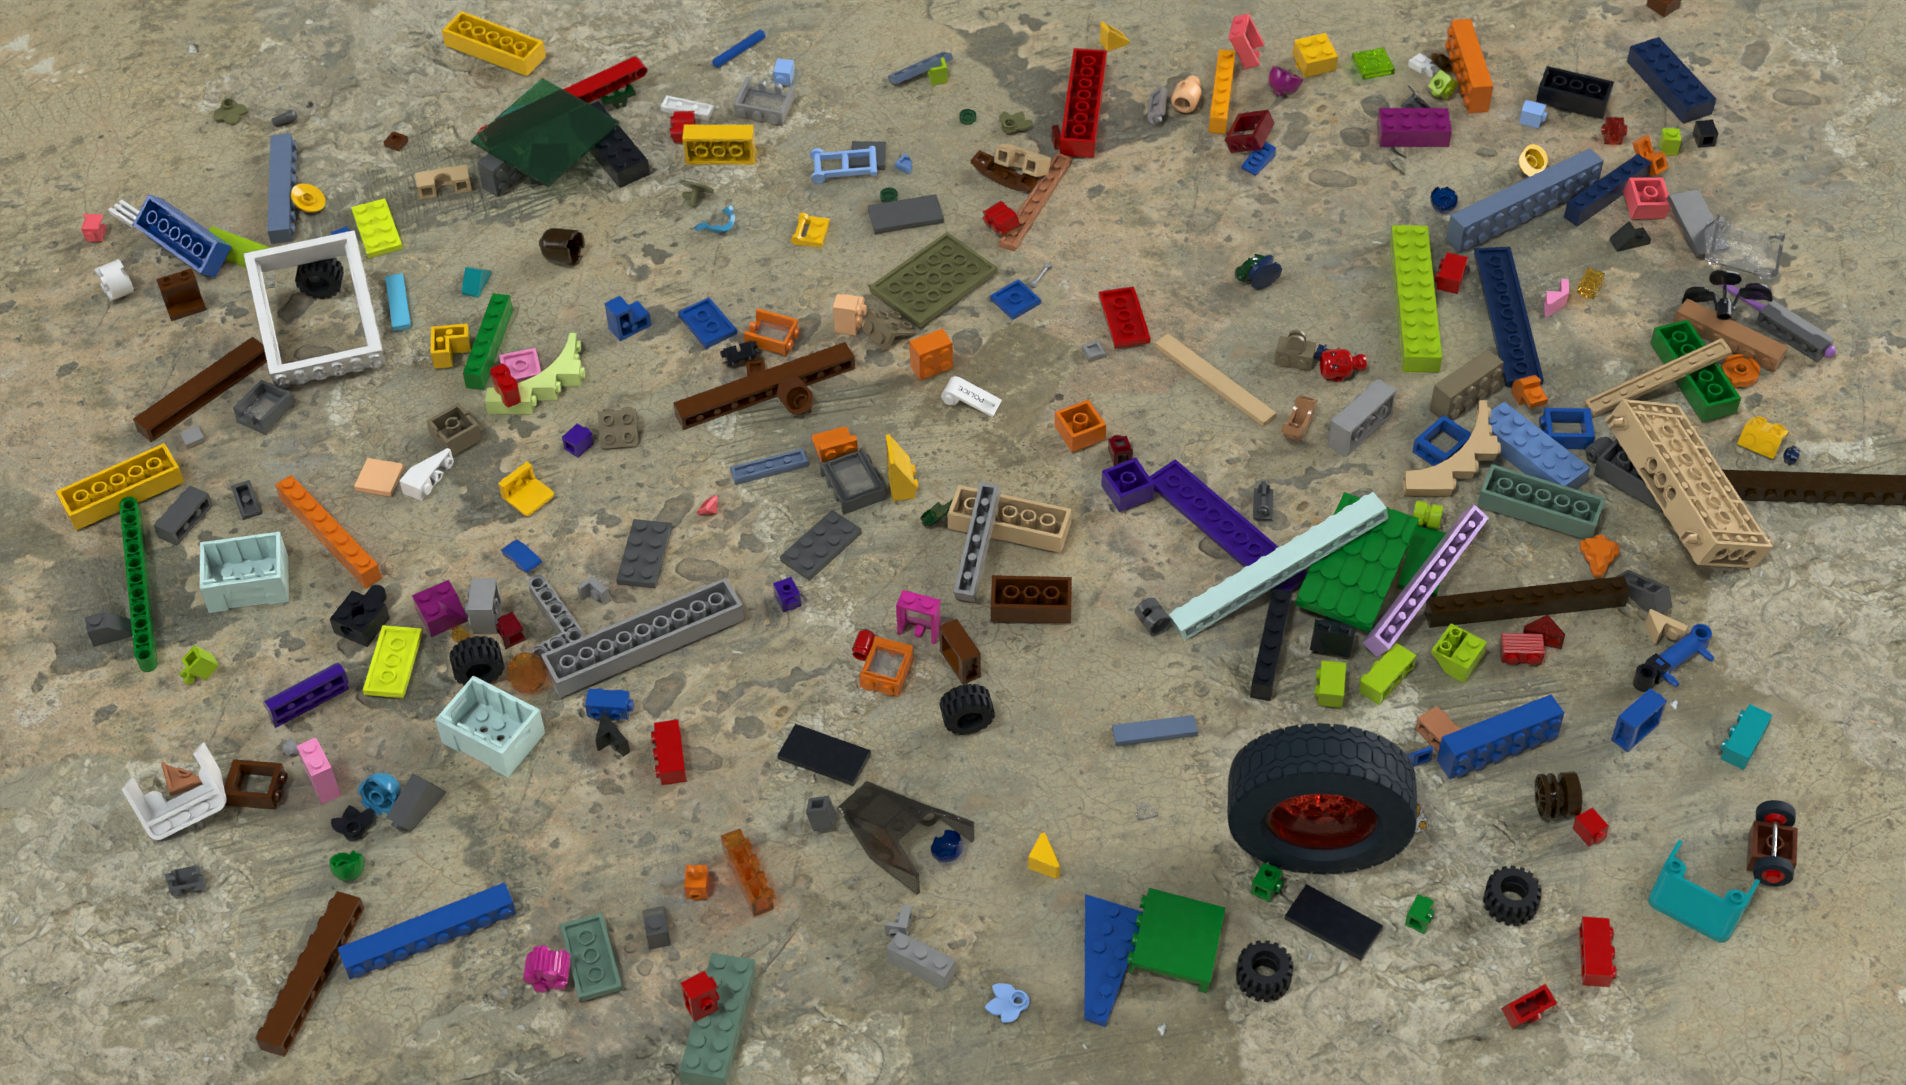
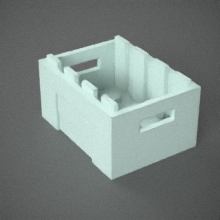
M280 532L200 542V591L209 613L265 603L289 602L288 554Z
M475 676L471 677L435 719L442 744L458 752L460 750L508 778L545 734L540 709ZM482 729H488L485 733L481 732ZM501 737H504V738H505L503 741H498V740H497L498 738H501Z

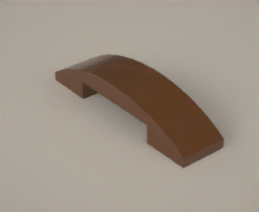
M981 150L976 153L970 162L978 171L992 181L1013 190L1031 192L1040 180V178L1026 173L1020 175L994 163V157Z

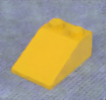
M886 434L887 471L892 500L915 499V491L919 490L918 480L913 478V476H916L915 464L911 465L910 457L890 434Z

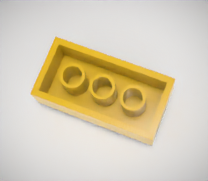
M684 125L683 146L686 165H755L754 125Z

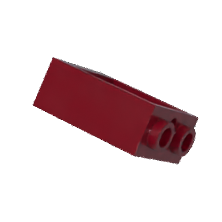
M1269 110L1238 113L1224 140L1231 153L1261 150L1275 122ZM1254 130L1253 134L1243 135L1244 131Z

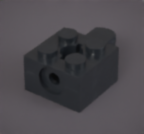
M372 585L365 595L352 590L330 618L334 634L368 647L380 632L382 625H385L390 619L386 604L384 603L387 599L384 587Z

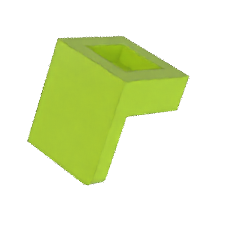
M944 57L940 58V67H934L927 71L931 86L948 83L947 65Z

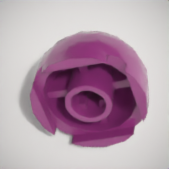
M1278 66L1272 67L1268 77L1269 85L1274 89L1273 93L1283 97V94H1294L1303 81L1298 75H1293Z

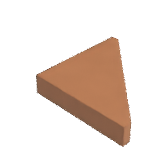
M165 762L161 763L170 796L192 790L203 784L199 776L194 775L192 772L179 767H172Z

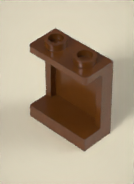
M192 268L156 279L171 322L207 310Z

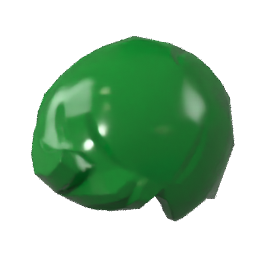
M354 850L350 854L345 852L337 853L329 860L332 874L345 882L357 879L364 869L362 854H358Z

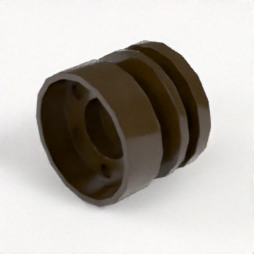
M1560 772L1557 779L1553 773H1549L1547 776L1545 774H1538L1536 776L1534 795L1537 811L1542 819L1549 818L1550 816L1556 818L1559 815V811L1564 817H1574L1581 814L1582 790L1576 772Z

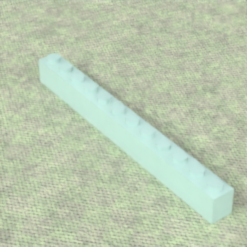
M1374 492L1362 496L1357 502L1344 507L1342 511L1329 516L1322 523L1312 526L1307 532L1294 537L1287 544L1277 547L1272 553L1262 556L1257 562L1244 567L1237 574L1227 577L1217 586L1210 587L1205 593L1192 598L1182 607L1175 608L1169 614L1172 625L1184 641L1384 522L1388 519L1387 508Z

